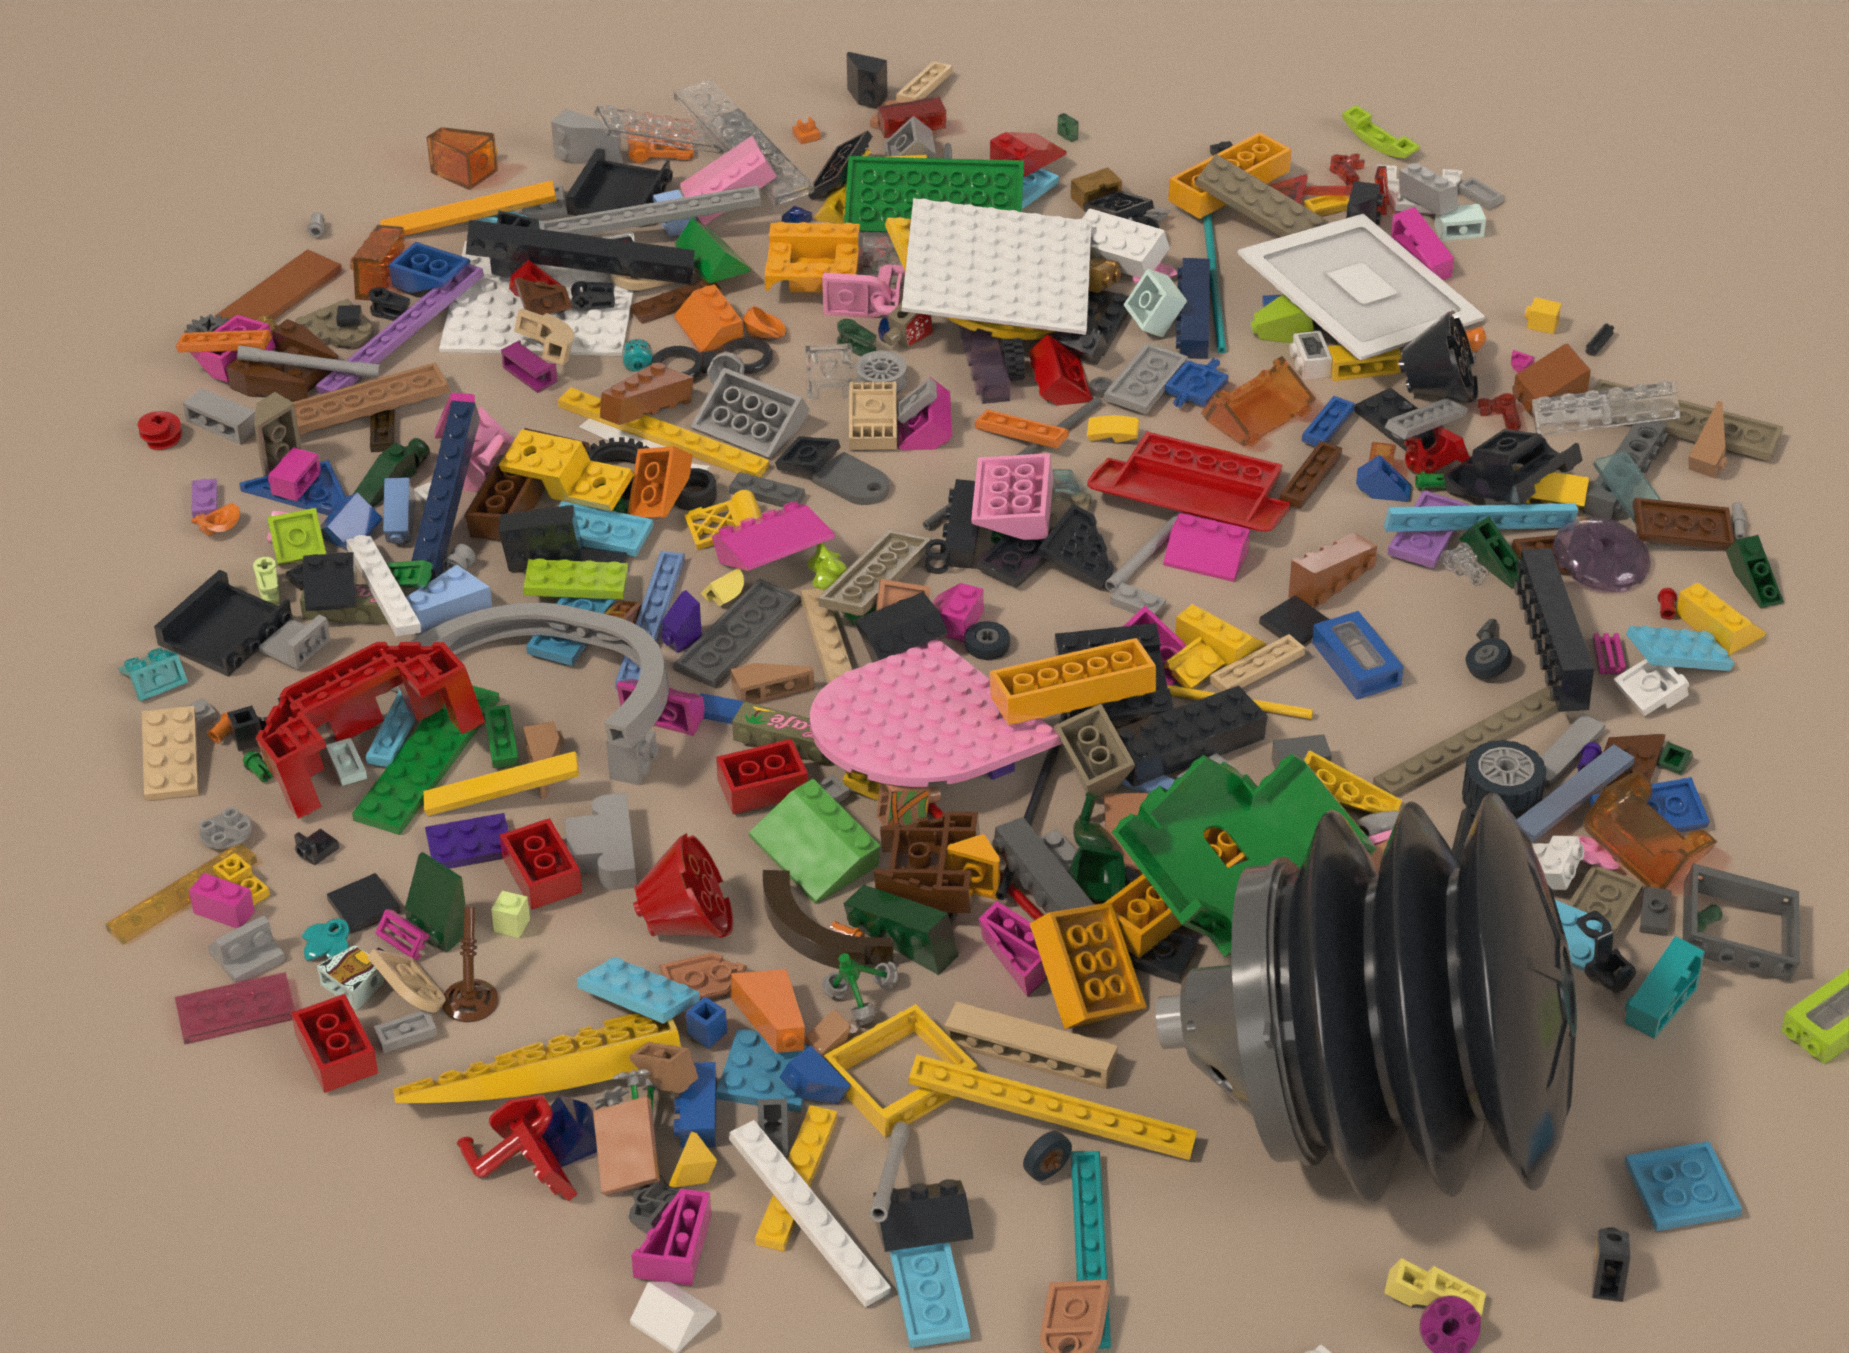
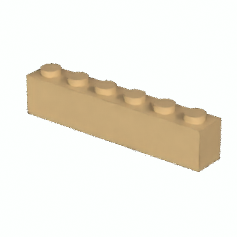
M956 1001L945 1023V1033L961 1049L1104 1089L1107 1088L1117 1065V1045L982 1009L970 1004Z

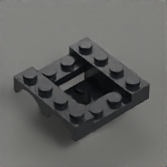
M1503 429L1473 449L1470 459L1462 462L1443 476L1447 492L1455 493L1459 496H1474L1478 499H1493L1496 502H1511L1519 505L1525 503L1529 497L1536 493L1534 485L1539 483L1542 478L1554 473L1556 470L1569 472L1574 469V466L1582 462L1583 459L1579 443H1574L1571 447L1559 453L1547 443L1541 434ZM1511 464L1523 465L1513 473Z
M1157 623L1055 633L1054 649L1056 656L1137 638L1156 665L1155 692L1102 704L1110 721L1116 727L1126 726L1130 721L1138 717L1158 715L1174 709L1160 653L1161 643ZM1085 707L1077 710H1072L1071 712L1066 713L1067 719H1070L1093 707Z

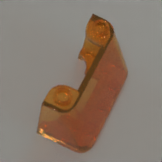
M1283 356L1272 362L1274 365L1270 370H1262L1256 378L1229 392L1222 389L1215 393L1201 412L1207 422L1241 445L1252 447L1262 439L1261 437L1297 416L1302 418L1312 411L1311 405L1315 402L1316 398Z
M1637 770L1604 788L1586 814L1584 828L1594 840L1644 885L1666 889L1686 873L1693 863L1696 864L1707 855L1718 841L1702 829L1691 831L1685 838L1647 804L1652 795V786L1649 780Z

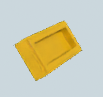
M1344 191L1304 200V207L1322 217L1346 211L1349 197Z

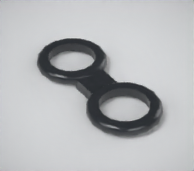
M741 337L727 342L720 350L699 352L687 346L666 347L655 353L650 365L652 363H662L663 360L673 356L689 357L695 364L689 370L681 373L692 376L694 379L701 372L702 374L707 373L712 359L717 354L725 351L731 353L739 348L751 347L763 353V357L760 360L744 364V374L760 372L769 366L773 360V350L768 343L761 339Z

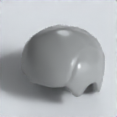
M726 351L717 354L707 369L709 380L713 385L723 367L744 375L745 370L742 359L736 354Z

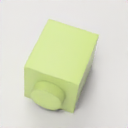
M506 891L500 893L491 909L495 933L516 938L521 937L530 920L527 896Z

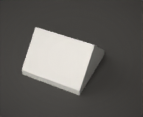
M669 1281L648 1282L630 1319V1324L672 1352L678 1353L716 1316V1311Z

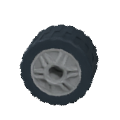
M1494 740L1478 745L1476 749L1470 752L1466 760L1462 789L1463 803L1466 807L1469 806L1478 812L1483 798L1492 792L1502 798L1515 818L1518 819L1542 800L1546 778L1544 761L1535 750L1515 741Z

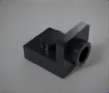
M321 828L308 837L300 832L294 835L296 853L300 858L307 859L313 865L318 864L339 849L338 840Z

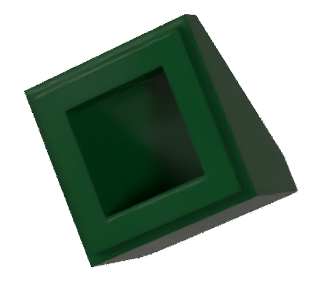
M1667 742L1657 766L1682 775L1692 761L1693 753L1691 750Z

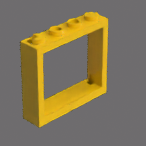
M916 1004L904 1011H900L890 1019L878 1023L874 1028L855 1036L849 1042L832 1049L831 1052L824 1055V1059L851 1085L845 1094L847 1099L885 1138L891 1135L893 1126L897 1122L910 1124L952 1100L955 1096L920 1087L882 1109L845 1070L915 1032L944 1062L978 1071V1065Z

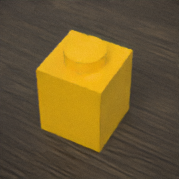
M1535 297L1532 305H1528L1525 311V319H1528L1527 329L1554 334L1559 323L1562 303Z

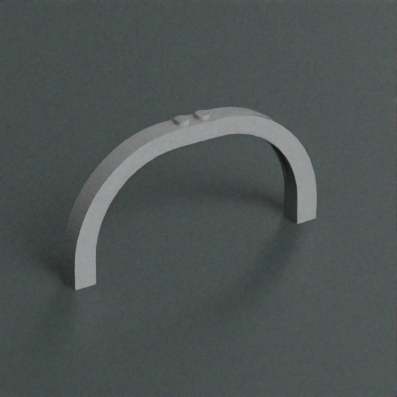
M518 603L496 606L446 621L410 641L420 642L421 646H432L433 642H444L456 655L474 646L498 639L526 635H544L596 645L624 654L641 669L639 681L629 698L604 722L609 743L627 749H632L654 726L662 714L668 699V675L662 652L653 637L632 622L585 609L552 603ZM397 686L391 690L399 692L400 688Z

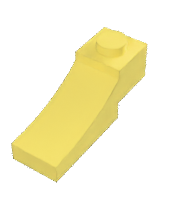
M1402 1258L1389 1270L1384 1292L1410 1307L1413 1304L1428 1306L1432 1301L1442 1296H1459L1470 1302L1478 1311L1480 1317H1482L1486 1293L1435 1266L1427 1272Z

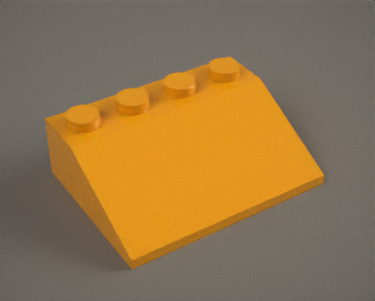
M1111 902L1049 912L1030 923L1064 1030L1087 1026L1147 1008Z

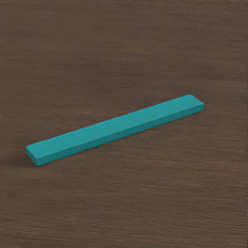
M1071 1151L1077 1281L1107 1280L1100 1151ZM1109 1300L1102 1340L1098 1349H1111Z

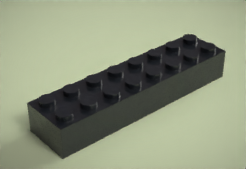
M1552 549L1521 550V559L1517 560L1516 563L1519 579L1515 580L1514 590L1515 595H1519L1520 609L1524 610L1525 624L1530 626V639L1535 641V654L1540 656V669L1545 671V684L1550 686L1551 701L1556 703L1558 712L1589 710L1594 667Z

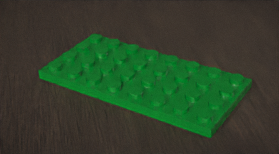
M849 156L844 223L860 224V235L870 236V234L889 236L885 226L887 218L901 217L911 219L913 198L1022 212L1024 161Z

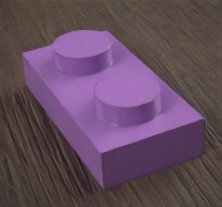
M217 478L193 480L192 517L195 518L196 515H201L202 513L207 515L217 510Z

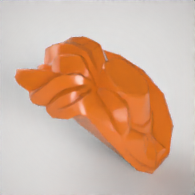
M230 503L207 515L203 513L196 515L195 518L191 519V523L199 525V530L207 535H213L215 532H224L237 524L240 517L239 507L234 503Z

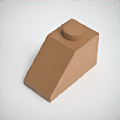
M647 1042L629 1056L631 1062L639 1070L646 1069L650 1072L649 1075L645 1076L659 1090L682 1093L698 1079L689 1048Z

